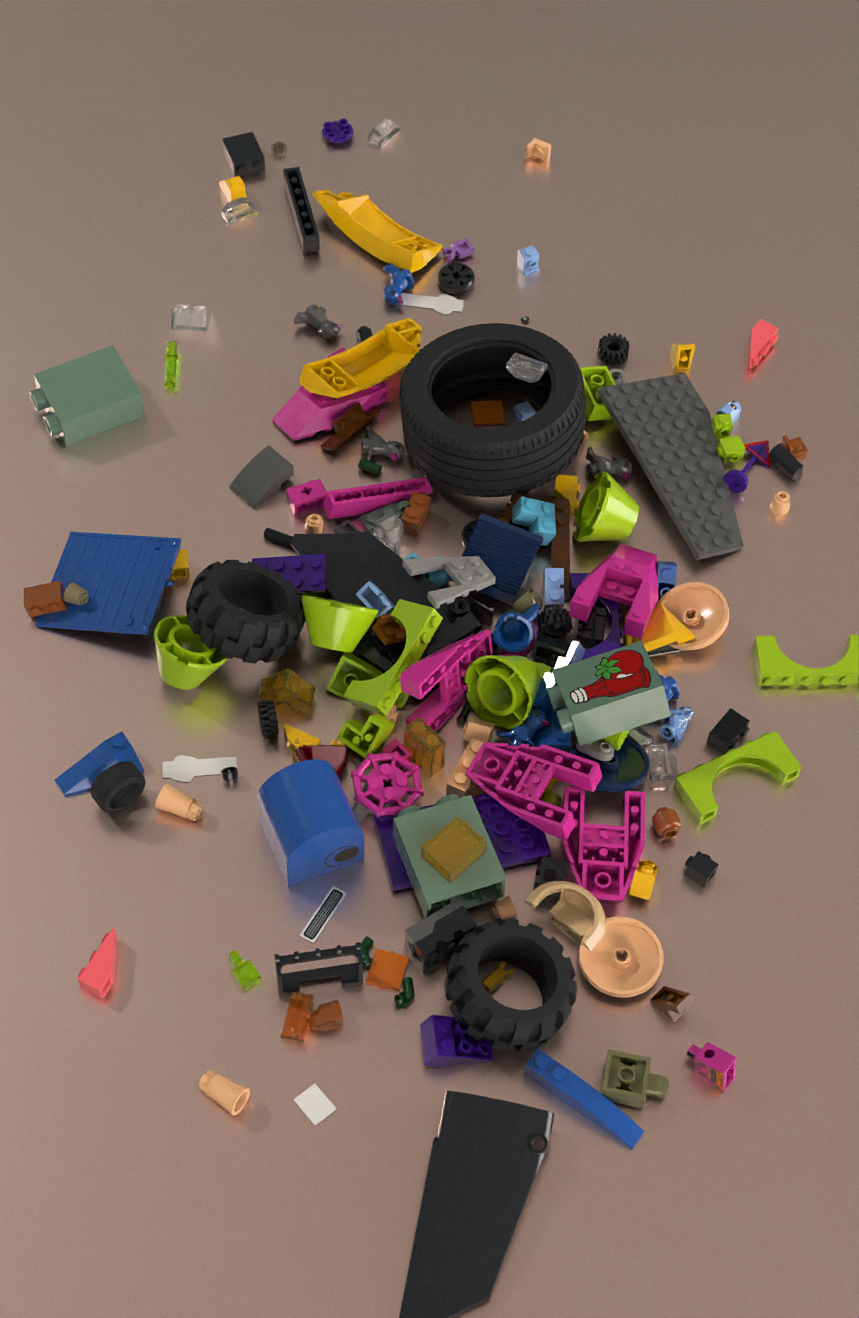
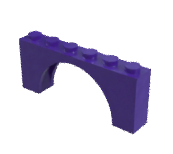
M570 573V599L573 598L576 589L589 573ZM598 596L594 606L607 610L606 618L610 626V633L599 645L587 649L582 660L623 647V643H620L622 627H619V623H621V612H618L619 602Z

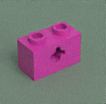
M320 478L286 489L287 502L294 516L322 508L327 493Z

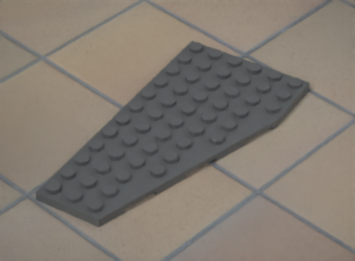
M686 373L599 388L597 391L599 397L696 560L741 550L744 545L729 486L724 481L725 470L723 462L716 451L718 443L716 435L713 433L711 415Z

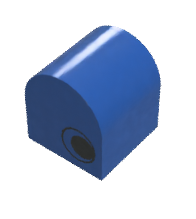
M313 759L289 765L273 774L260 787L257 796L259 821L288 888L364 861V833L331 763L325 760Z

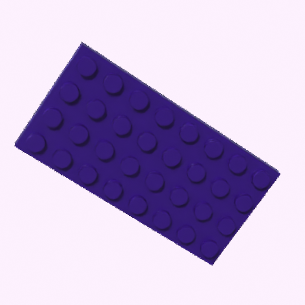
M489 794L472 797L502 868L539 861L543 857L551 858L552 854L544 831L506 809ZM436 804L420 807V809H426L435 806ZM397 815L380 816V818L375 816L374 822L392 890L397 891L411 888V882L393 839V820Z

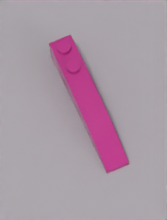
M424 477L327 491L323 508L328 519L362 515L396 502L398 504V502L404 500L409 502L413 492L428 495L433 492V489L428 479Z

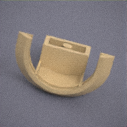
M566 881L548 882L537 887L524 900L525 903L534 909L546 896L561 892L560 900L549 911L548 921L589 951L596 947L604 935L606 918L601 904L593 894L577 884ZM590 927H592L589 933L584 937L585 933L589 930Z

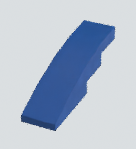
M572 641L566 658L559 656L554 669L582 660L586 650L580 642ZM545 672L532 705L533 709H540L545 712L551 706L547 688L556 686L553 673Z

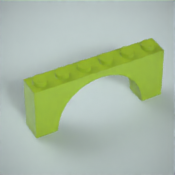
M399 599L391 616L399 625L405 627L406 644L403 653L398 661L384 674L370 680L351 681L343 697L353 706L384 716L388 715L401 692V674L412 664L419 661L443 619L432 607Z
M850 635L846 644V655L843 659L825 668H809L793 662L780 650L775 636H755L753 653L758 684L770 686L773 684L847 685L849 683H859V635Z
M776 731L764 733L759 739L755 741L750 740L738 749L733 748L721 757L716 756L710 762L704 765L699 764L693 770L687 773L682 772L676 777L674 789L698 824L716 817L719 806L713 796L712 782L719 773L727 768L738 765L755 766L771 773L781 784L799 776L802 766Z

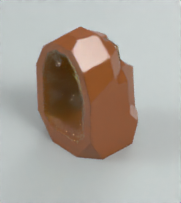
M334 1000L320 1004L308 1019L309 1027L314 1031H322L343 1024L339 1001Z

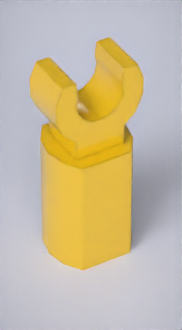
M502 961L497 970H494L481 981L489 994L504 979L510 978L513 974V968L509 971L503 970L506 964L505 961Z

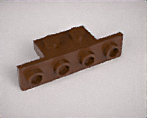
M354 403L331 422L336 433L325 441L321 448L328 451L338 449L342 442L348 440L354 432L360 430L367 421L372 420L380 409L372 407L364 413L361 404Z

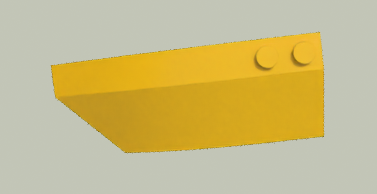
M330 190L313 192V196L339 229L371 255L389 264L393 263L394 267L407 269L410 273H413L414 271L421 270L443 249V245L421 237L396 223L369 199V195L354 197L353 193L340 192L338 195L331 193Z
M411 318L387 324L385 328L344 352L303 365L299 383L310 393L333 398H340L377 385L406 368L415 354L419 352L422 327Z

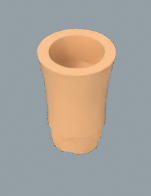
M168 783L161 789L155 804V809L167 811L193 821L199 818L203 808V803L196 801L195 798L186 795Z
M211 1070L204 1073L199 1081V1089L222 1105L233 1116L242 1110L250 1096L249 1088L239 1085Z

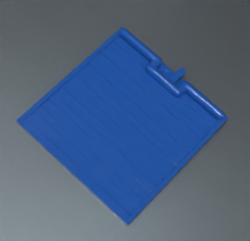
M70 532L51 582L61 581L65 590L70 583L74 582L87 590L89 599L86 604L80 606L67 602V610L40 615L35 621V626L149 635L162 601L161 597L164 588L174 586L173 581L167 580L170 578L181 547V539Z

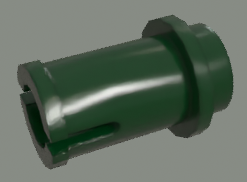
M361 458L358 468L361 471L365 470L379 476L382 465L371 462L368 458Z

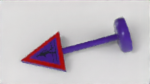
M769 440L744 444L746 451L753 455V457L742 471L733 469L725 474L724 481L728 484L729 490L736 493L746 490L748 478L745 473L756 459L770 468Z

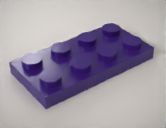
M325 554L252 558V562L260 564V567L267 570L272 569L281 574L285 581H290L298 589V593L326 592Z

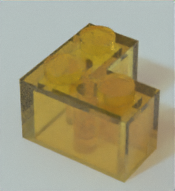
M286 669L262 679L257 699L260 701L274 700L275 706L285 703L294 711L300 712L311 708L316 687L290 669Z

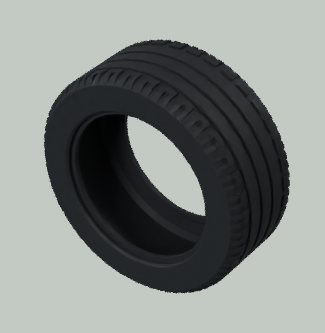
M486 323L463 327L446 333L425 345L424 348L415 354L404 370L399 396L404 443L407 453L416 468L426 478L431 479L432 482L445 489L468 496L489 498L522 494L537 489L555 479L570 466L580 450L584 436V381L582 372L576 359L568 349L544 333L519 325ZM500 391L519 394L531 399L542 407L530 418L517 424L500 428L467 426L454 421L444 414L457 401L484 392Z

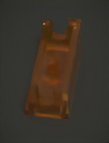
M293 992L281 1032V1038L304 1042L309 1024L308 1019L314 1004L313 994Z

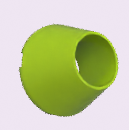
M600 472L594 477L597 479L594 484L587 486L575 514L573 524L577 526L576 532L573 531V537L579 542L623 541L632 532L638 518L639 505L608 473Z
M302 595L310 644L317 647L353 653L378 615L377 609Z
M185 615L166 617L158 622L154 630L160 676L167 684L175 688L184 690L196 688L228 659V657L221 655L217 649H210L200 641V635L193 633Z
M486 655L470 664L465 674L464 683H467L468 692L466 695L468 701L483 721L495 724L494 727L496 728L499 726L513 729L527 719L536 698L541 678L534 663L523 656Z

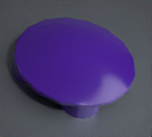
M347 119L325 122L323 124L322 136L329 142L342 143L353 135V128L348 124Z

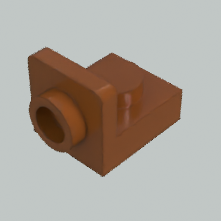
M787 435L782 437L780 444L794 457L807 454L808 450L800 437L791 440L788 439Z

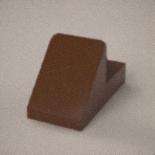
M663 986L650 999L673 1022L677 1021L694 1001L690 993Z

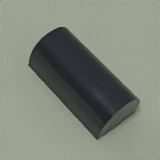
M780 443L770 451L769 458L792 480L802 476L803 465Z

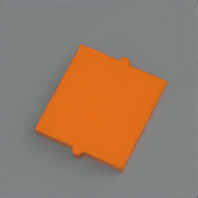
M502 401L471 402V416H473L474 426L505 424V411L503 410Z
M375 949L366 983L380 986L381 989L388 988L400 991L409 957L396 954L394 951L388 952Z

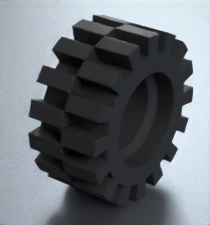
M608 333L607 336L604 335L598 345L597 354L599 359H603L604 363L607 361L608 365H611V363L617 365V362L620 365L622 361L625 362L630 348L629 341H626L627 338H622L621 334L616 336V333H613V336H611V333ZM614 347V348H617V349H619V350H618V351H612V350H609L608 348Z
M552 607V610L547 608L545 609L546 612L541 611V614H538L539 634L551 636V638L555 639L556 636L558 638H561V635L566 636L573 629L572 618L569 616V611L565 608L563 610L561 607H558V609Z
M274 700L257 702L263 737L279 735Z

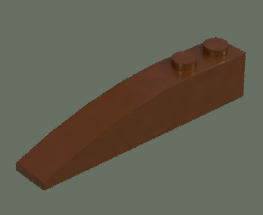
M550 498V503L555 504L556 536L549 543L550 568H564V601H570L569 499Z

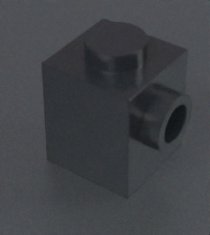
M698 851L695 856L691 855L685 862L687 867L684 874L705 888L716 874L719 864L713 861L709 855Z

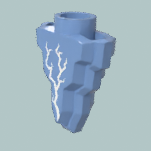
M682 706L680 709L669 708L671 716L660 719L662 726L659 728V732L672 746H676L683 739V734L687 730V723L694 715L691 706Z

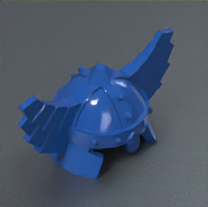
M538 603L534 604L524 614L517 612L503 614L497 619L494 632L491 634L492 645L497 644V646L507 652L524 650L533 639V628L530 622L540 611V605Z

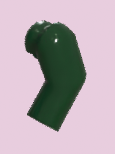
M368 936L360 943L364 967H368L372 963L368 950L374 941Z
M411 977L402 979L403 991L394 997L395 1003L400 1007L406 1006L415 996Z

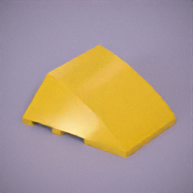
M658 600L642 639L623 634V646L642 641L646 651L649 652L675 641L679 645L696 637ZM629 612L623 614V632Z

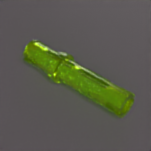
M170 341L166 343V354L164 355L166 361L164 386L171 389V383L172 388L176 386V362L178 361L177 342L171 341V346Z

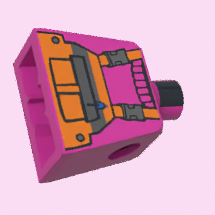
M709 1042L702 1049L694 1044L688 1049L687 1055L695 1060L696 1073L724 1093L736 1077L737 1057Z

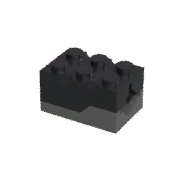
M457 899L406 929L405 949L422 973L428 970L431 972L439 966L438 962L443 959L450 961L459 942L466 934L472 933L477 924L460 900Z

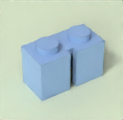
M564 568L544 569L543 610L547 608L552 610V607H555V609L561 607L563 609Z
M370 581L356 593L367 607L378 610L376 618L382 614H391L395 608L394 604L387 599L379 587Z

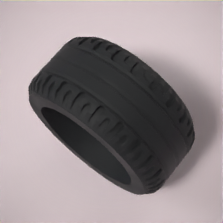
M118 762L105 769L95 779L91 787V796L104 812H118L128 807L141 795L145 788L146 780L132 762Z

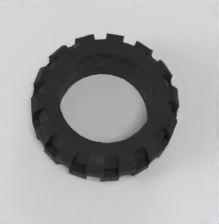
M226 560L222 564L217 561L210 564L196 576L187 598L186 614L193 633L199 634L200 641L207 647L217 649L221 655L230 659L235 657L242 659L243 662L256 664L260 660L268 663L285 656L296 646L306 621L302 596L298 595V589L290 581H285L281 574L272 569L262 568L260 564L250 561L242 563L239 560Z
M512 919L500 920L497 926L494 921L475 927L473 932L466 934L457 945L446 968L447 976L444 980L445 996L447 1001H453L449 1008L457 1023L464 1022L468 1027L466 1033L478 1042L483 1038L491 1042V1048L507 1051L510 1046H514L516 1051L532 1049L538 1043H546L553 1038L571 1014V1008L576 1002L577 983L573 980L576 976L570 957L564 958L562 955L564 951L563 946L554 936L549 939L541 933L542 928L532 923L522 926L519 925V920ZM501 960L522 967L537 982L542 994V1006L530 1010H518L499 1003L489 995L482 985L478 966L485 962Z

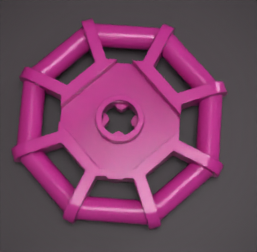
M398 751L382 754L369 753L366 759L350 775L353 780L355 802L362 804L379 818L380 816L397 815L403 809L413 806L420 797L424 796L420 778V767L418 765L415 766L398 754ZM392 761L391 765L385 763L379 766L377 762ZM396 762L409 771L405 773L395 766ZM371 765L373 771L368 776L363 775L366 769ZM410 777L413 778L414 788L408 787V778ZM361 782L366 783L368 787L366 792H362ZM383 782H390L392 787H383ZM406 794L411 795L405 803H402L401 800ZM369 797L372 798V799L375 800L377 803H379V806H377L376 804H374L372 801H370V800L367 799V798H369ZM387 803H393L397 805L396 807L383 808V806L387 805Z

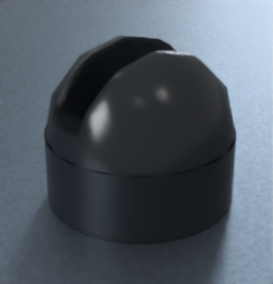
M227 767L221 771L222 778L227 783H230L231 780L235 782L238 778L236 767Z

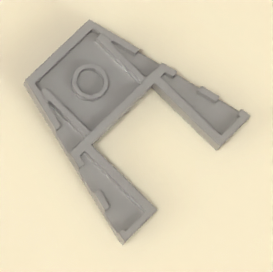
M479 556L403 559L402 564L410 576L445 569L457 586L428 592L427 599L435 609L440 608V605L445 602L447 604L454 602V599L461 595L462 597L468 596L470 591H479L493 585L496 577Z

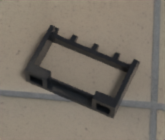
M360 942L352 946L341 947V945H337L336 948L320 950V948H316L315 951L298 953L296 951L290 955H274L279 997L299 995V982L340 976L342 988L363 985V960ZM350 955L356 957V963L281 974V968L284 965Z

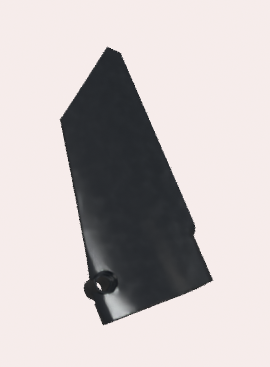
M368 531L336 534H294L291 546L299 555H326V589L339 602L367 607L356 593L370 581L379 587L394 606L401 599L434 608L427 599L428 592L441 588L423 574L410 576L402 566L403 559ZM456 598L454 602L450 604L445 602L440 605V608L435 609L443 619L419 661L452 643L481 631L483 625L468 609V604L464 599ZM375 618L366 634L394 665L402 655L406 641L384 645L372 629L376 623L377 618Z
M446 1091L438 1134L432 1144L399 1318H450L490 1298L543 1158L550 1151L554 1113L500 1099L457 1091ZM537 1141L545 1142L541 1150L534 1149V1144Z

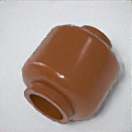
M661 807L652 817L655 831L659 836L671 838L678 834L681 822L674 809Z

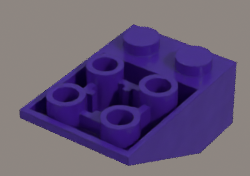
M431 1015L420 1024L424 1065L450 1067L493 1062L491 1042L483 1038L479 1042L466 1033L467 1025L464 1022L458 1024L455 1017Z

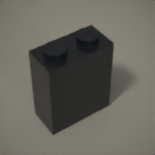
M253 132L222 139L223 152L234 177L265 170V157Z

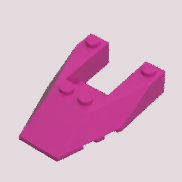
M342 347L328 357L344 352L346 349ZM382 381L365 390L340 398L310 393L301 386L272 418V422L293 441L313 436L315 432L321 430L329 431L333 427L331 422L354 403H360L365 413L372 407H377L387 401V385Z
M624 544L619 545L578 586L571 600L569 616L587 622L596 600L600 596L631 606L626 617L623 634L642 639L658 601L657 555Z
M487 629L452 643L412 664L401 674V691L420 700L438 682L440 685L412 714L408 715L406 719L408 734L427 742L463 705L461 700L468 692L467 683H464L468 667L473 661L482 656L493 655L491 630Z
M483 742L465 772V775L506 809L545 833L563 840H567L575 826L572 811L539 800L551 778L594 792L602 778L599 763L547 745H541L540 747L529 746L528 744L509 746L508 743Z
M565 786L562 808L572 811L575 826L567 840H563V844L576 884L588 890L597 900L623 901L645 846V792L625 791L622 802V826L584 823L585 789Z

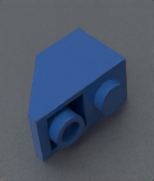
M657 561L658 600L676 585L677 565L675 562Z

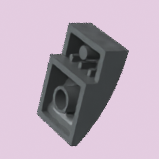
M268 445L240 471L229 487L255 509L279 491L281 484L294 475V466Z

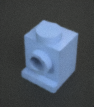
M533 245L518 250L517 266L524 275L540 270L538 266L539 253Z
M528 401L519 403L513 408L515 412L513 417L516 423L522 422L536 414Z

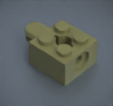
M608 1049L600 1093L613 1103L643 1108L646 1095L659 1098L666 1095L669 1081L665 1076L649 1073L650 1057Z

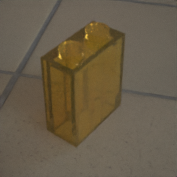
M417 717L404 728L403 746L412 754V761L426 775L431 777L444 767L446 741L420 717Z
M457 816L421 846V857L451 883L486 853L487 843L481 834H477L472 830L466 820H461Z

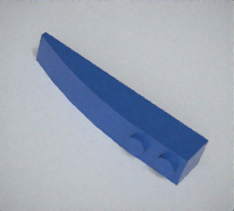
M537 1049L526 1063L524 1070L526 1077L633 1150L645 1131L610 1100L540 1049Z

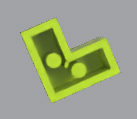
M382 714L369 716L365 725L357 719L345 721L336 738L366 759L369 753H380L396 724Z

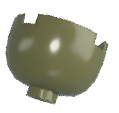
M532 587L505 613L517 612L524 614L536 603L540 605L539 610H541L542 599ZM539 612L537 613V616L532 620L533 622L537 620Z

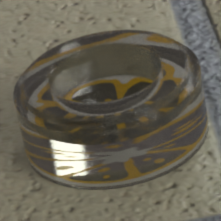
M283 142L273 143L271 145L272 155L275 157L285 156L287 154L286 144Z

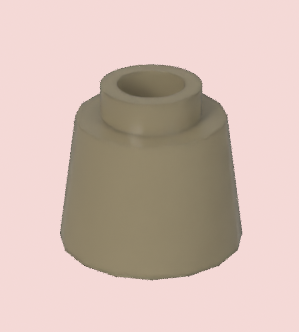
M74 582L70 583L64 592V601L80 606L86 604L89 599L87 590Z

